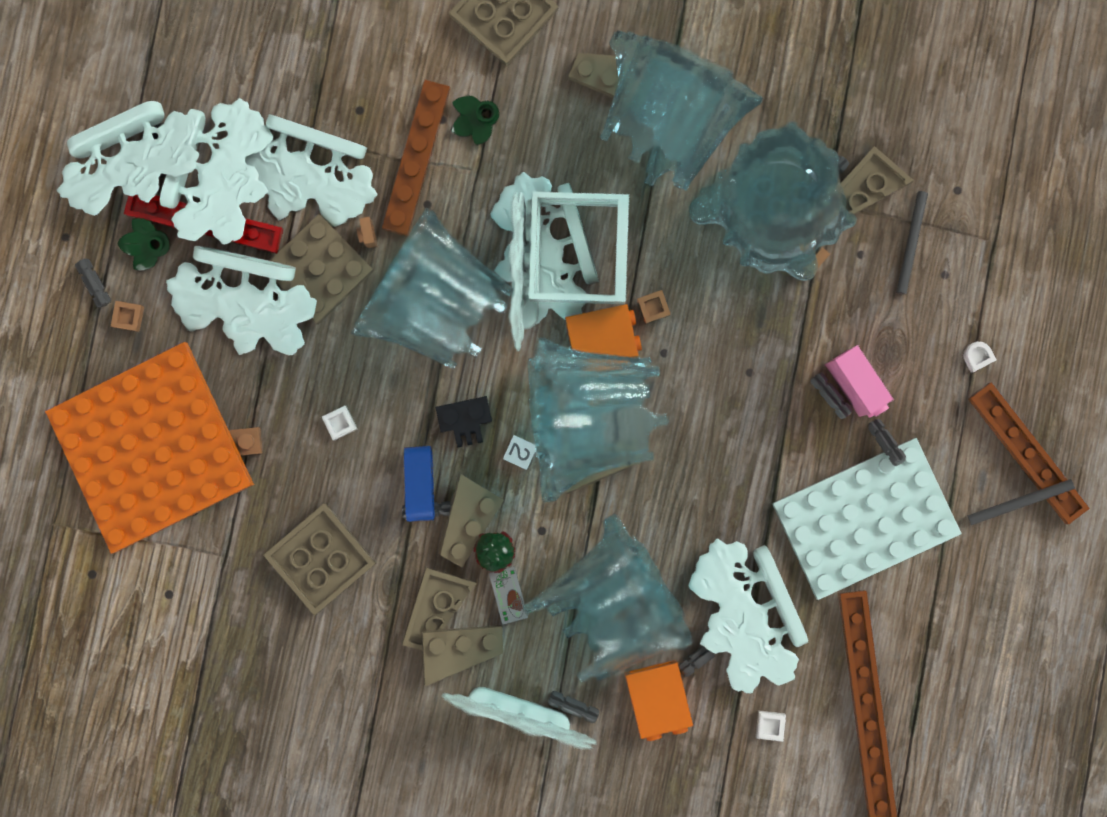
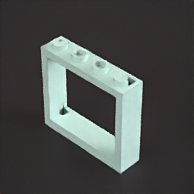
M532 192V199L527 201V215H532L531 226H526V242H531L530 252L525 253V268H530L529 279L524 280V295H529L530 302L625 304L629 194ZM541 205L618 207L615 295L538 293Z

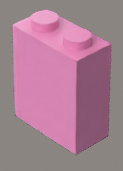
M858 345L846 350L825 364L859 417L868 415L869 418L874 415L878 416L889 409L887 403L894 399Z

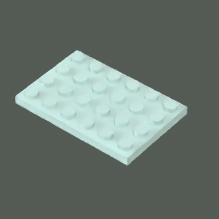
M913 438L898 446L906 455V461L898 466H894L889 460V455L887 456L883 452L772 503L817 600L962 534L917 438Z

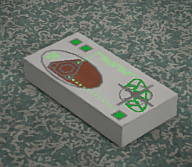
M515 566L506 568L500 573L490 572L489 576L502 625L528 618Z

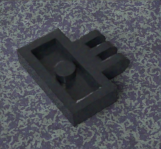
M487 396L435 407L440 432L444 433L454 430L457 448L463 447L461 436H466L468 446L473 445L471 434L475 433L477 442L483 443L480 425L492 422Z

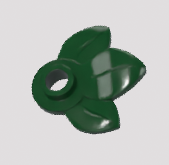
M463 96L454 100L452 104L461 115L454 122L451 129L452 133L461 137L472 135L475 145L485 143L491 137L492 126L497 123L500 116L497 105L491 101L480 102L474 96ZM490 111L492 114L489 118H483L482 113Z
M144 218L132 219L133 232L123 235L117 244L124 253L134 256L133 269L139 271L147 270L156 265L158 257L168 253L171 246L170 239L164 232L156 230L151 221ZM154 239L160 243L158 249L153 246Z

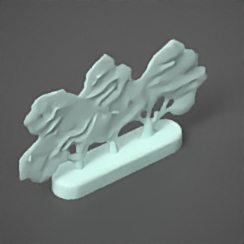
M241 98L231 105L219 103L212 108L211 118L215 122V127L206 134H203L205 114L195 109H190L188 114H192L196 129L187 139L185 145L191 146L197 151L200 142L208 143L212 150V156L209 162L205 164L195 162L196 166L194 169L198 171L199 184L196 187H184L189 173L176 178L166 175L160 194L161 206L171 209L175 208L182 194L185 195L188 201L185 208L176 212L171 219L174 227L178 229L177 236L179 238L196 241L208 230H212L214 237L222 244H228L232 240L237 241L243 236L246 221L239 205L243 202L256 203L269 192L264 183L258 181L259 174L256 168L246 165L245 158L253 153L262 151L273 140V135L270 129L264 125V119L260 113L250 110L248 102L243 101ZM221 122L225 123V126H224V127H222V128H219V127H218V126H219V123H221ZM217 132H228L227 137L221 140L212 139V137H217ZM213 143H218L219 149H215ZM193 196L200 198V202H194Z
M148 101L72 136L67 141V147L71 156L75 158L91 157L85 164L70 162L65 165L62 171L63 183L57 189L60 197L68 198L71 207L83 209L85 213L94 216L108 204L111 193L116 186H122L125 195H138L140 200L149 203L159 190L158 178L162 173L176 178L192 172L196 166L195 162L199 157V152L194 150L193 147L185 145L187 139L196 129L192 114L184 115L182 112L173 111L168 115L162 126L155 128L153 126L163 121L165 116L164 110L159 102ZM144 131L142 140L126 141L127 138ZM152 133H157L158 139H154ZM120 142L121 149L117 155L112 157L101 155L100 151ZM97 159L98 167L95 173L89 174L90 165L95 164L94 160ZM101 159H105L107 163L101 164ZM83 167H86L85 172L82 174L80 172Z
M268 115L266 127L279 132L280 136L278 139L271 141L262 151L247 156L245 163L256 168L259 174L258 181L263 182L268 189L269 203L267 207L273 216L280 221L287 217L290 211L297 212L305 208L307 199L310 198L316 199L321 215L334 227L345 223L348 218H355L357 215L362 214L365 204L372 203L377 196V192L371 186L373 174L370 168L365 165L356 166L349 170L341 158L347 155L356 159H363L367 147L274 115ZM287 136L306 141L305 151H287ZM314 144L332 151V161L330 163L319 166L311 161L310 155ZM273 146H278L275 153L270 152ZM335 166H338V171L342 170L343 182H339L334 174ZM331 167V172L325 173V169ZM348 172L353 175L351 180L348 179Z
M522 172L521 175L515 177L513 185L504 187L499 201L494 205L490 213L491 218L502 229L513 232L512 198L515 191L518 199L520 192H522L526 205L525 224L531 225L532 215H527V201L532 199V192H551L552 185L550 180L543 176L531 178L525 172ZM569 183L560 185L557 188L558 193H573ZM541 205L545 207L546 212L550 211V215H541L539 293L587 294L585 290L575 285L573 281L576 271L581 270L585 283L588 285L599 282L577 206L561 205L557 209L552 205ZM563 217L566 219L571 236L556 240L551 235L550 226L554 218ZM544 219H549V222L543 225ZM573 243L579 263L575 265L563 263L564 245ZM508 244L504 252L505 259L500 261L494 270L506 282L512 281L511 264L509 262L510 244ZM568 273V278L561 280V275ZM539 302V316L536 324L546 317L548 309H553L565 320V317L582 314L581 308L585 303Z
M515 191L512 198L513 239L509 247L512 278L509 320L512 326L513 340L515 341L514 347L519 351L521 342L524 339V329L532 328L538 321L539 302H530L529 295H524V280L529 279L530 268H525V253L530 252L531 242H526V226L531 225L525 224L526 205L524 194L520 192L518 199Z
M194 246L193 258L196 261L211 264L213 269L208 273L200 274L197 267L191 263L184 262L178 266L176 277L166 280L167 291L173 295L171 306L181 316V321L187 330L203 329L217 317L221 318L224 321L223 332L228 338L233 339L234 347L239 355L254 350L261 337H264L271 344L273 350L286 355L295 354L297 349L301 348L305 343L302 332L297 327V324L314 317L317 300L310 297L304 285H297L288 291H281L276 284L277 280L292 281L294 279L296 268L293 266L215 248ZM223 268L242 271V280L238 287H229L222 281L220 275ZM249 273L270 278L264 290H259L248 282ZM196 276L201 277L198 283L195 282ZM212 277L215 278L213 285L209 289L204 290L201 288L206 279L211 281ZM218 281L222 285L221 290L216 286ZM273 292L278 294V300L276 301L273 300Z
M716 539L709 545V552L699 556V560L696 563V571L692 574L688 585L700 598L717 602L720 607L719 612L711 614L708 622L709 631L703 635L700 644L715 654L726 651L731 653L729 666L726 671L730 685L736 691L742 690L745 693H753V690L760 683L761 676H765L778 686L794 680V670L797 668L799 659L795 653L784 649L781 644L784 634H788L791 642L796 647L808 643V638L770 551L765 545L754 550L753 555L759 571L756 573L745 566L747 548L744 544L737 541L732 544H725L721 540ZM738 562L742 565V568H737L734 564ZM733 573H745V578L749 576L750 579L739 581L733 577ZM759 581L765 582L772 600L762 605L756 604L751 595L754 583ZM745 584L750 585L747 591H744ZM776 607L784 627L770 628L768 626V609ZM775 638V644L769 645V640Z
M486 687L473 689L468 697L461 694H442L444 700L449 701L468 714L480 715L509 724L527 734L544 735L583 749L592 748L587 743L596 744V740L575 730H569L570 722L565 713Z

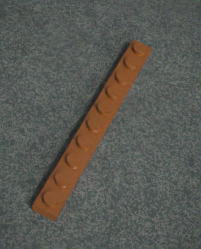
M859 590L838 593L868 817H897L867 591Z

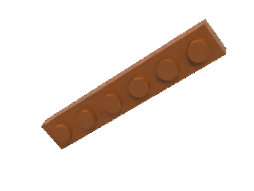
M424 80L382 225L383 230L407 237L409 235L450 93V86Z
M992 382L986 384L968 398L1038 490L1067 480ZM1075 489L1046 499L1062 521L1068 525L1090 509Z

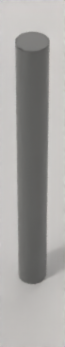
M918 191L896 291L898 294H907L928 193L924 191Z
M1069 479L970 514L967 517L970 524L974 525L1073 490L1075 486L1073 481Z

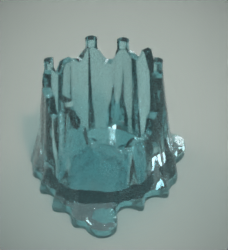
M618 30L614 32L609 42L615 53L618 82L600 139L608 141L613 130L618 135L631 137L633 150L628 159L639 163L643 153L653 147L646 168V173L649 174L644 183L654 187L660 176L666 172L674 171L673 186L687 191L690 183L727 133L746 114L760 105L764 98L751 91L748 86L732 78L734 74L728 69L705 61L686 49L662 40L652 39L646 35L641 37L630 31L624 33Z
M788 122L786 126L780 129H768L759 132L750 145L747 143L741 144L730 167L719 171L718 182L701 188L700 196L695 198L689 206V215L694 223L699 225L715 223L724 227L726 233L723 238V245L737 247L741 253L740 264L742 266L757 268L764 274L785 271L801 281L812 279L817 272L818 262L815 254L817 248L823 245L835 244L839 240L841 233L853 227L857 221L856 216L848 211L846 207V196L839 179L838 153L831 148H827L819 138L809 137L801 128L797 127L795 122Z
M426 208L355 322L351 334L397 343L441 364H445L454 370L457 365L455 361L451 360L454 353H469L476 358L481 351L480 347L473 344L466 329L480 322L483 316V308L488 310L494 308L503 314L508 306L507 303L499 299L498 294L493 288L505 293L509 297L514 290L511 285L502 280L459 244L444 228L436 214L431 209Z
M538 338L534 358L528 359L527 369L530 388L531 431L535 439L536 457H538L540 464V491L543 502L556 501L561 494L587 476L622 466L654 460V453L649 452L647 435L657 426L668 425V417L666 414L655 415L643 406L644 399L650 398V388H647V385L642 380L659 376L658 366H646L652 365L650 357L638 358L582 352L560 346L546 338Z
M616 514L604 520L603 537L591 551L530 603L523 606L527 615L534 610L539 611L545 607H548L547 610L552 616L570 609L579 610L571 625L564 628L563 632L567 638L575 634H588L589 647L596 652L593 655L594 662L577 674L581 682L591 677H596L599 682L666 650L684 649L692 644V635L684 621L685 614L682 607L664 583L661 573L645 545L640 543L634 535L630 536Z

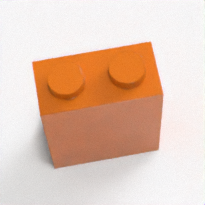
M628 304L565 317L576 371L634 359L639 356L638 351H642L639 335L634 336L632 327L636 325L634 310H629Z
M676 660L624 672L641 739L646 738L647 741L662 738L663 733L671 731L673 735L682 734L688 731V727L693 726Z

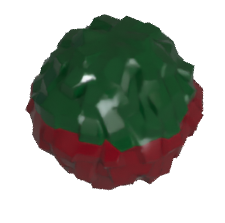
M504 531L500 534L489 532L479 535L480 539L476 541L473 548L477 564L482 569L492 573L503 572L507 566L512 564V560L515 558L516 547H513L512 537Z

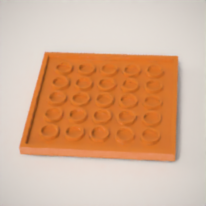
M183 342L45 411L111 554L123 550L254 485L187 342Z

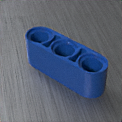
M431 446L404 447L407 522L434 520Z

